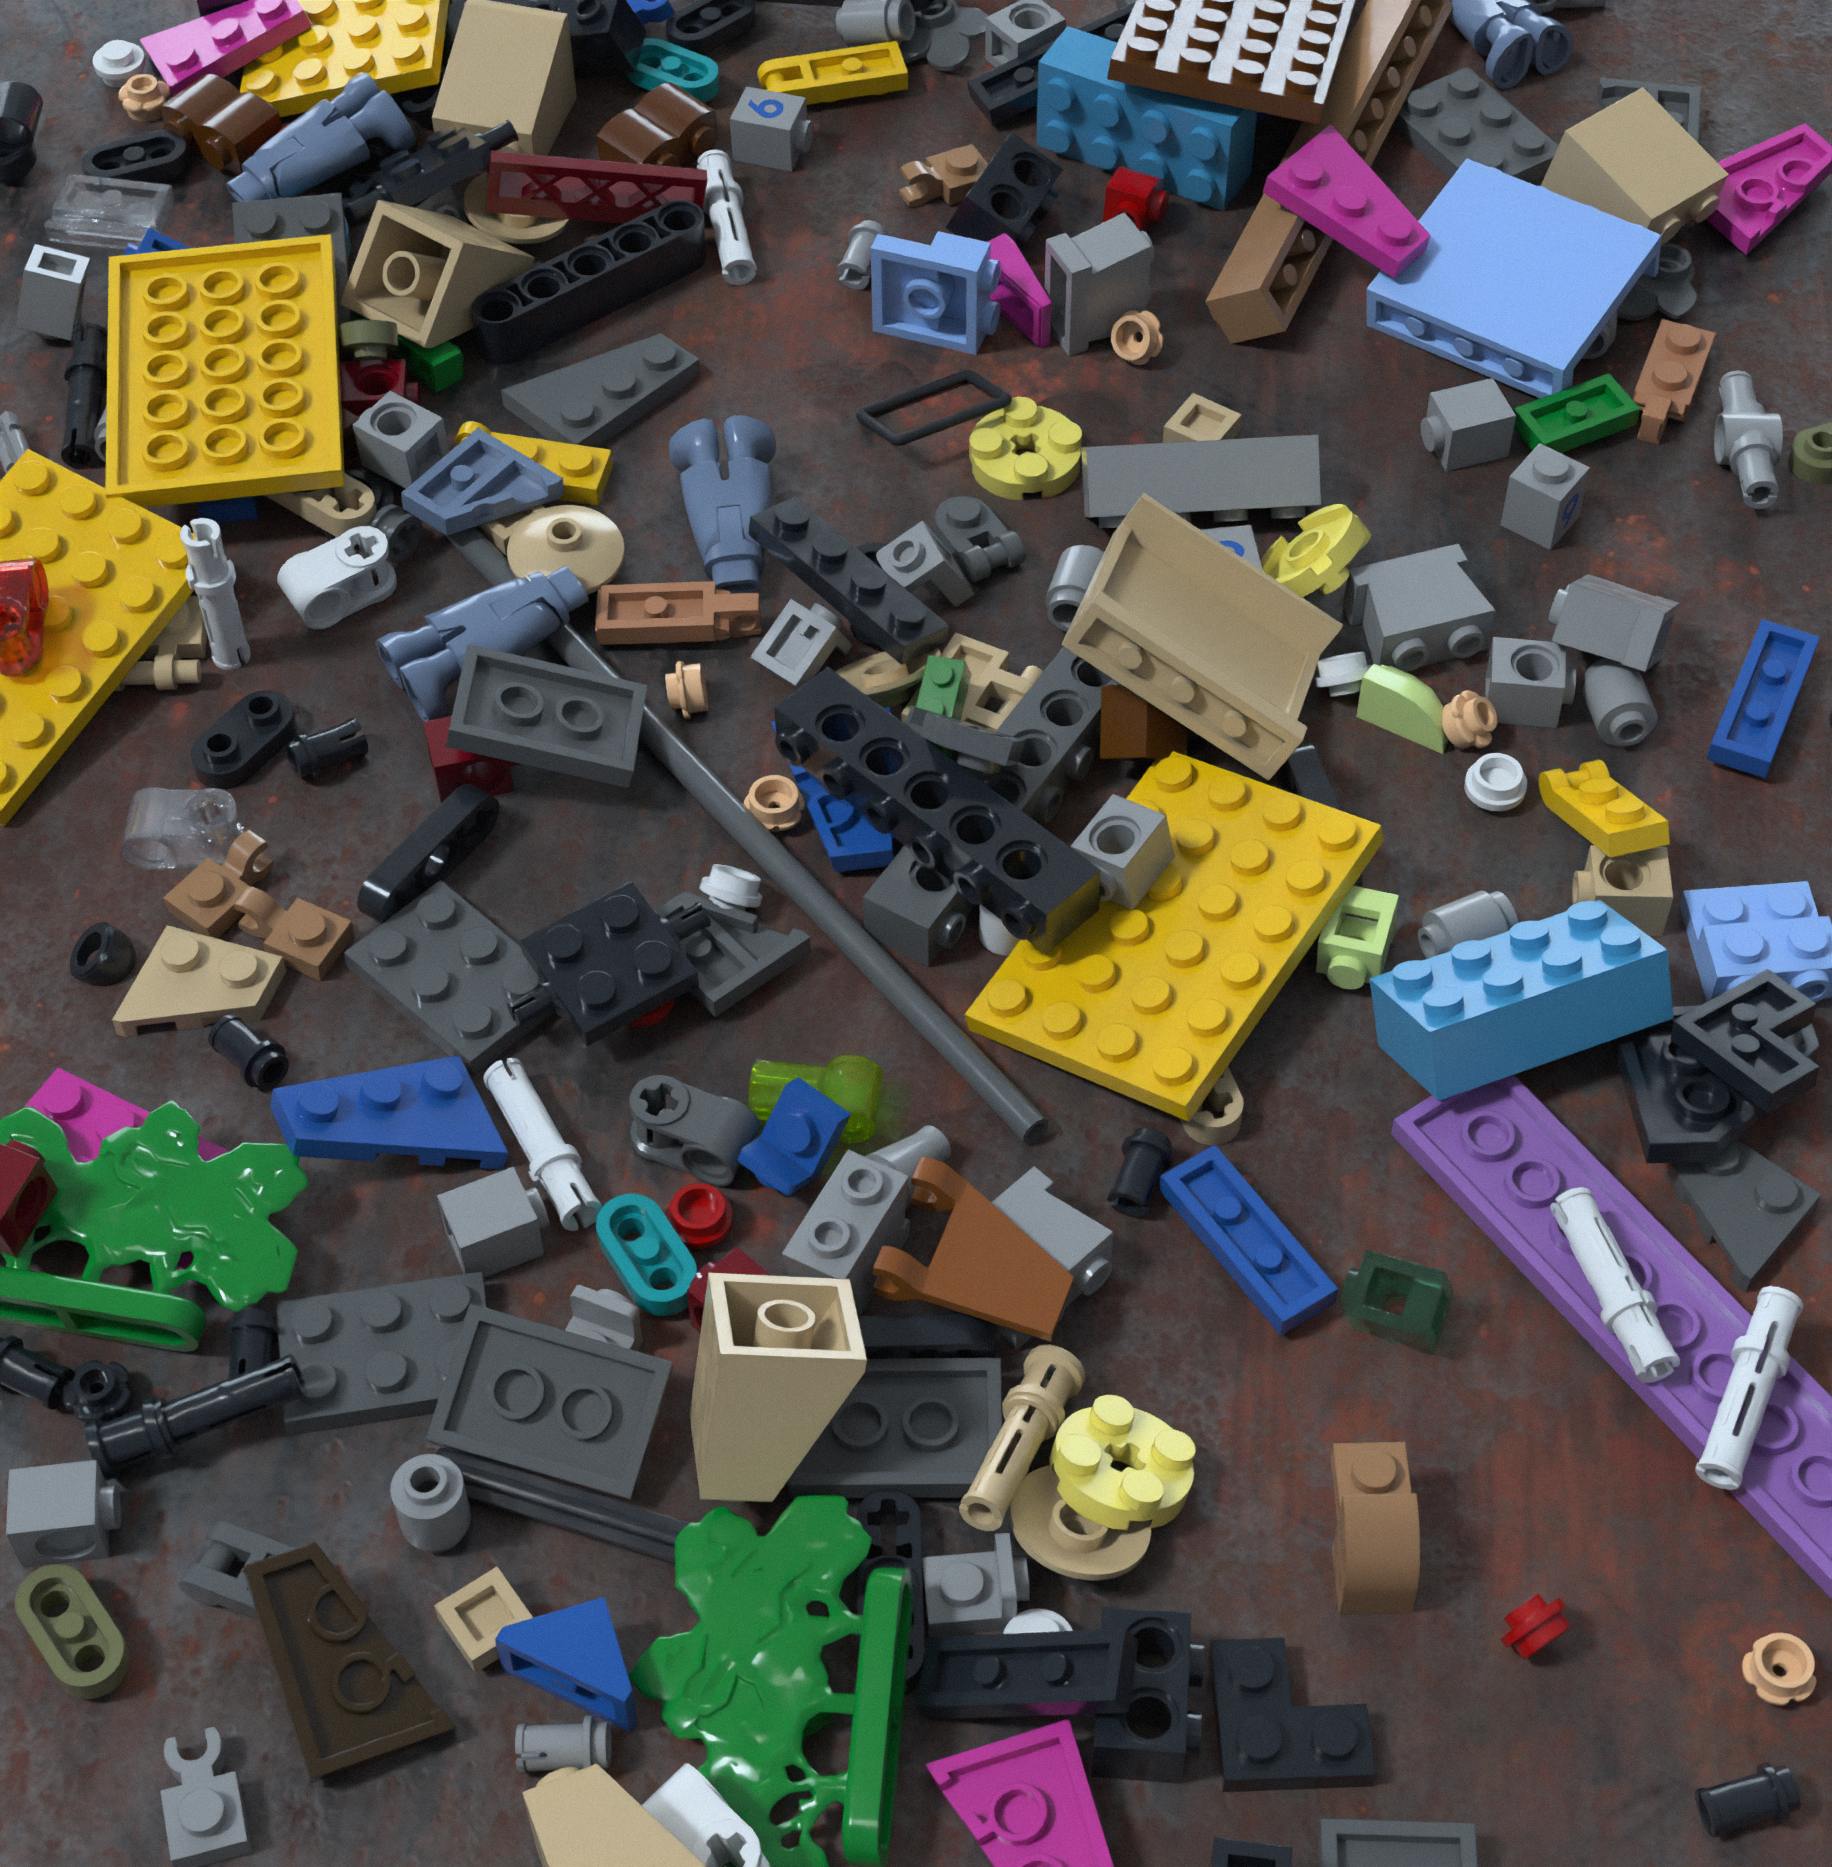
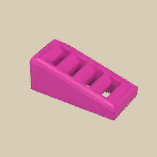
M1006 233L1001 234L988 241L991 243V259L1001 261L999 283L994 294L990 293V301L999 302L1001 306L1000 313L1033 343L1043 348L1050 344L1052 302L1013 239Z

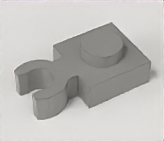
M215 1727L205 1729L207 1750L203 1756L196 1760L189 1761L183 1759L176 1737L168 1738L165 1741V1760L174 1778L182 1783L180 1786L160 1790L170 1859L174 1867H199L252 1853L240 1780L236 1771L219 1775L226 1763V1750Z

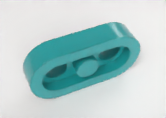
M655 38L644 39L636 72L626 73L630 82L651 91L661 84L671 82L703 103L713 99L718 94L720 88L718 66L712 59Z
M624 1194L609 1200L597 1215L596 1230L598 1243L602 1253L635 1304L646 1313L656 1316H670L685 1310L689 1306L687 1289L697 1274V1267L692 1255L655 1201L640 1194ZM632 1232L642 1235L635 1241L622 1239L624 1235ZM661 1282H670L675 1285L667 1290L654 1289Z

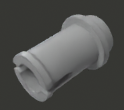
M865 220L850 230L848 235L849 247L836 269V276H840L839 281L846 287L860 290L869 284L871 278V246L878 234L888 236L887 230L880 223Z
M585 1715L583 1723L518 1724L515 1736V1754H521V1758L516 1759L518 1773L527 1774L529 1771H553L567 1767L584 1769L594 1764H598L601 1768H610L612 1740L609 1722H596L594 1715Z

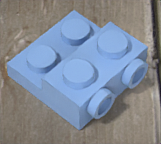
M940 231L937 232L931 245L878 234L871 246L873 332L977 355L986 334L993 335L995 333L1000 317V303L990 301V293L994 294L1001 274V261L991 259V243Z
M1808 881L1683 891L1679 907L1706 1002L1766 969H1769L1813 1002L1824 998H1832V924L1829 916L1819 917Z

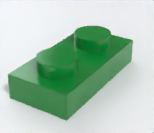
M1608 373L1514 408L1513 412L1516 415L1514 430L1532 451L1541 443L1559 453H1563L1637 425L1640 408Z

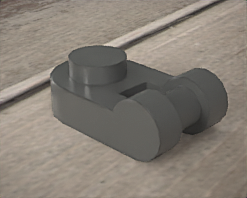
M957 496L942 502L936 509L935 535L953 553L966 579L970 583L974 584L990 577L991 570L1002 565L1006 569H1010L1026 561L1025 548L1018 534L1012 530L1008 531L983 501L971 496Z
M216 1521L204 1540V1544L208 1548L199 1564L192 1563L189 1565L179 1582V1587L187 1596L197 1602L208 1606L218 1604L258 1620L243 1569L237 1578L227 1575V1572L233 1563H241L243 1561L249 1564L295 1548L232 1523Z

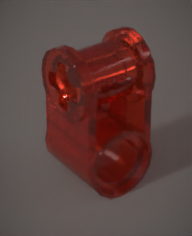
M39 558L0 561V674L3 676L17 677L27 674L39 664L43 656L45 611L48 608L49 589L46 572Z

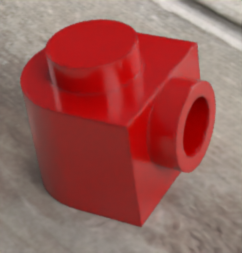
M1120 166L1106 186L1102 223L1124 212L1139 231L1147 232L1152 222L1160 223L1169 201V192L1163 190L1162 178Z

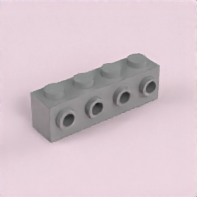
M1318 435L1081 447L1084 517H1099V528L1119 527L1143 493L1155 499L1189 523H1191V512L1213 511L1214 522L1248 520V509L1270 508L1271 519L1305 517V506L1321 505Z

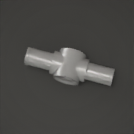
M1739 370L1731 371L1721 378L1718 389L1723 412L1718 415L1715 425V459L1719 465H1730L1734 474L1739 476L1745 505L1752 509H1764L1772 506L1778 498L1779 487L1773 467L1779 462L1782 451V420L1777 413H1766L1762 404L1757 402L1753 380L1749 373Z

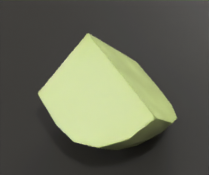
M1373 664L1362 677L1356 717L1441 754H1444L1449 740L1442 727V711L1444 706L1432 688L1413 675L1392 666L1387 667L1383 664L1381 666Z

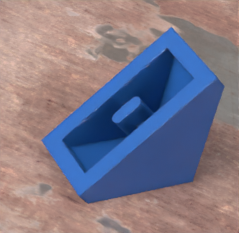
M605 1596L502 1627L495 1638L504 1672L631 1733L638 1721L634 1697Z

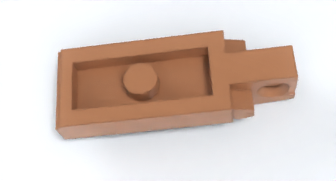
M1661 320L1633 394L1632 400L1643 411L1642 423L1637 439L1659 445L1668 418L1686 421L1713 347L1715 332L1699 329L1687 324Z
M715 581L601 585L598 589L595 626L597 645L716 641V639L721 641L729 639L730 636L736 638L761 634L762 609L759 593L731 594L730 591L716 589Z

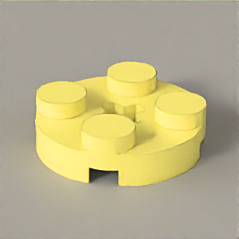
M1014 397L1010 405L989 413L973 428L969 439V458L972 462V473L976 481L984 489L1005 499L1023 500V492L1034 493L1042 491V499L1055 496L1067 489L1080 472L1082 430L1076 423L1071 422L1067 417L1055 410L1037 406L1032 399L1027 397ZM1018 449H1031L1036 453L1025 452L1019 456L1015 454V451Z
M1343 504L1324 507L1298 522V525L1304 532L1295 537L1290 543L1287 542L1283 535L1276 540L1260 561L1263 572L1301 597L1314 592L1316 589L1325 595L1339 588L1350 574L1345 566L1371 538L1370 531L1359 517L1354 515Z
M1103 1395L1095 1399L1092 1407L1073 1413L1062 1423L1050 1453L1049 1464L1050 1471L1054 1467L1056 1474L1060 1478L1057 1487L1059 1494L1081 1516L1101 1526L1120 1530H1127L1130 1521L1143 1522L1152 1520L1149 1528L1151 1529L1169 1523L1184 1507L1194 1479L1192 1460L1196 1449L1192 1439L1184 1432L1174 1430L1159 1418L1140 1409L1133 1408L1126 1399L1120 1396ZM1115 1460L1124 1462L1131 1467H1127L1123 1472H1120L1111 1467V1464Z

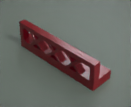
M491 151L490 165L486 167V212L625 224L665 203L676 200L693 202L700 206L703 211L708 181L707 170Z

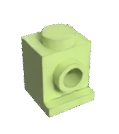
M1352 886L1321 931L1318 941L1316 972L1327 974V978L1331 983L1343 989H1358L1364 985V982L1370 983L1369 978L1381 975L1390 944L1393 942L1395 935L1399 895ZM1346 913L1377 919L1378 922L1346 916Z

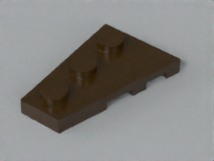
M316 1542L243 1565V1573L310 1784L455 1733L456 1726L441 1706L438 1707L415 1677L416 1673L400 1652L394 1650L369 1617V1611Z

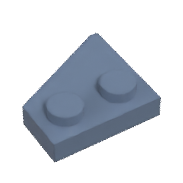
M477 428L407 487L401 495L404 510L448 536L557 500L564 494L562 477Z

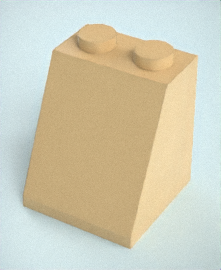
M467 0L432 115L434 133L446 127L455 126L457 130L464 127L474 135L479 132L483 134L506 122L508 119L515 128L519 140L497 150L498 152L547 156L577 98L568 14L490 0Z
M1642 87L1565 130L1541 186L1551 192L1584 205L1593 206L1599 211L1627 222L1644 226L1650 231L1661 234L1662 245L1669 241L1683 225L1692 220L1696 223L1702 222L1717 209L1721 202L1718 195L1729 174Z
M378 200L340 304L370 320L394 322L397 324L399 335L424 348H432L473 329L472 303L476 297L531 270L535 257L453 216Z
M708 1273L690 1407V1423L701 1500H720L730 1504H739L746 1501L773 1502L861 1379L866 1370L867 1357L850 1279Z
M598 1764L581 1770L576 1767L558 1769L544 1776L537 1783L536 1787L522 1792L537 1852L543 1867H706Z

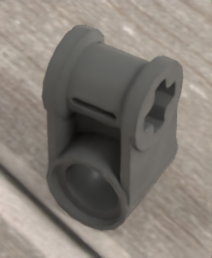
M655 1075L639 1081L632 1088L629 1097L630 1112L635 1119L630 1129L631 1143L635 1151L647 1160L657 1161L693 1175L707 1184L715 1186H726L732 1183L741 1166L737 1159L742 1148L755 1140L761 1128L759 1118L745 1104L732 1098L716 1096L684 1084L670 1076ZM666 1094L670 1095L671 1109L666 1108ZM649 1129L653 1130V1143L649 1141Z

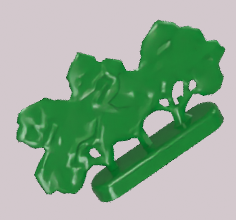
M173 1099L148 1114L142 1126L138 1128L126 1126L104 1138L98 1158L89 1162H76L67 1147L68 1140L61 1126L34 1107L25 1106L0 1119V1143L7 1145L10 1140H17L37 1150L45 1158L44 1166L58 1188L56 1195L18 1256L15 1258L0 1252L7 1263L6 1267L0 1266V1322L171 1351H194L199 1347L206 1326V1316L195 1303L180 1296L170 1294V1291L191 1279L207 1285L212 1295L222 1307L236 1312L250 1304L257 1303L267 1292L279 1294L287 1290L298 1249L282 1232L270 1224L268 1218L270 1214L284 1210L300 1191L307 1188L308 1179L306 1173L298 1166L300 1157L292 1155L287 1144L250 1143L243 1141L230 1152L223 1153L209 1161H204L197 1153L199 1146L198 1135L201 1127ZM50 1225L51 1232L44 1239L34 1241L35 1229ZM56 1240H69L84 1245L89 1254V1259L82 1278L76 1279L30 1271L29 1266L32 1254L48 1243ZM191 1251L194 1255L192 1264L187 1269L175 1270L181 1254ZM142 1260L150 1263L153 1289L149 1291L101 1283L99 1280L103 1269L109 1266H121Z
M797 1496L765 1536H758L753 1524L749 1520L730 1512L726 1506H718L709 1511L700 1522L689 1523L679 1532L675 1540L676 1577L674 1586L687 1597L690 1606L699 1616L700 1620L690 1632L676 1633L673 1636H659L639 1657L636 1666L628 1674L629 1681L647 1699H658L662 1703L661 1718L678 1739H702L707 1747V1761L697 1770L713 1785L728 1806L753 1829L759 1838L762 1853L769 1862L770 1867H829L824 1850L813 1842L809 1832L819 1815L834 1801L841 1802L844 1805L842 1844L848 1863L858 1867H886L891 1850L906 1691L905 1677L912 1625V1579L907 1568H876L868 1577L866 1584L863 1615L852 1614L839 1598L843 1580L867 1557L872 1538L863 1529L860 1521L847 1515L848 1502L844 1496ZM811 1601H821L827 1604L829 1617L809 1615L806 1605ZM849 1634L861 1635L855 1694L834 1693L828 1685L829 1677L820 1658L822 1647ZM819 1712L853 1715L848 1770L838 1775L820 1776L808 1764L802 1752L805 1726ZM794 1764L804 1771L806 1779L790 1782L785 1767ZM810 1790L813 1795L812 1798L800 1799L799 1810L803 1813L778 1826L771 1823L769 1818L771 1808L781 1798L789 1793ZM792 1830L802 1831L798 1846L792 1849L782 1847L781 1839ZM730 1861L722 1866L737 1867L734 1866Z

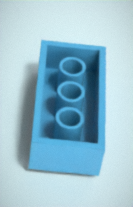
M1067 26L1038 63L1036 146L1113 173L1120 166L1162 178L1163 190L1225 211L1252 172L1257 111L1109 80L1107 76L1110 59L1117 42Z
M1601 900L1576 903L1570 906L1566 912L1540 921L1517 923L1509 931L1481 941L1461 942L1455 945L1449 952L1422 961H1406L1395 966L1390 972L1369 978L1378 1046L1438 1101L1673 1019L1668 950Z

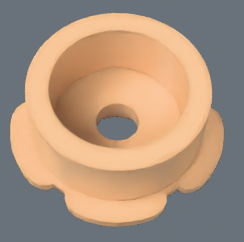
M138 74L131 77L122 86L118 96L119 100L123 101L122 105L127 110L130 118L140 122H150L162 117L160 106L167 102V97L170 96V89L164 81L157 82V79L152 75Z
M1130 310L1124 313L1112 328L1111 343L1114 351L1121 358L1126 359L1132 364H1146L1150 360L1149 358L1151 356L1156 357L1163 347L1164 337L1159 330L1161 327L1160 321L1149 311L1139 313L1137 310ZM1137 332H1141L1143 335L1141 342H1138L1136 339Z
M678 661L676 663V673L665 675L668 702L671 710L682 708L684 718L690 720L691 713L708 711L705 675L701 663L684 665L683 661Z
M1466 690L1461 695L1454 696L1452 702L1443 707L1442 727L1452 744L1458 748L1466 749L1473 745L1477 748H1484L1491 743L1492 735L1490 732L1497 726V714L1488 699L1479 696L1473 691Z
M769 775L753 783L749 794L744 800V805L769 831L778 832L788 830L800 821V811L804 809L805 801L793 781L784 776Z
M1773 1633L1762 1637L1754 1642L1752 1653H1747L1743 1658L1742 1673L1745 1681L1750 1685H1754L1757 1688L1756 1693L1758 1697L1767 1703L1784 1706L1792 1699L1803 1701L1812 1694L1816 1686V1677L1813 1675L1815 1668L1813 1654L1810 1648L1794 1635ZM1773 1667H1782L1785 1669L1786 1675L1782 1677L1777 1676L1773 1672Z

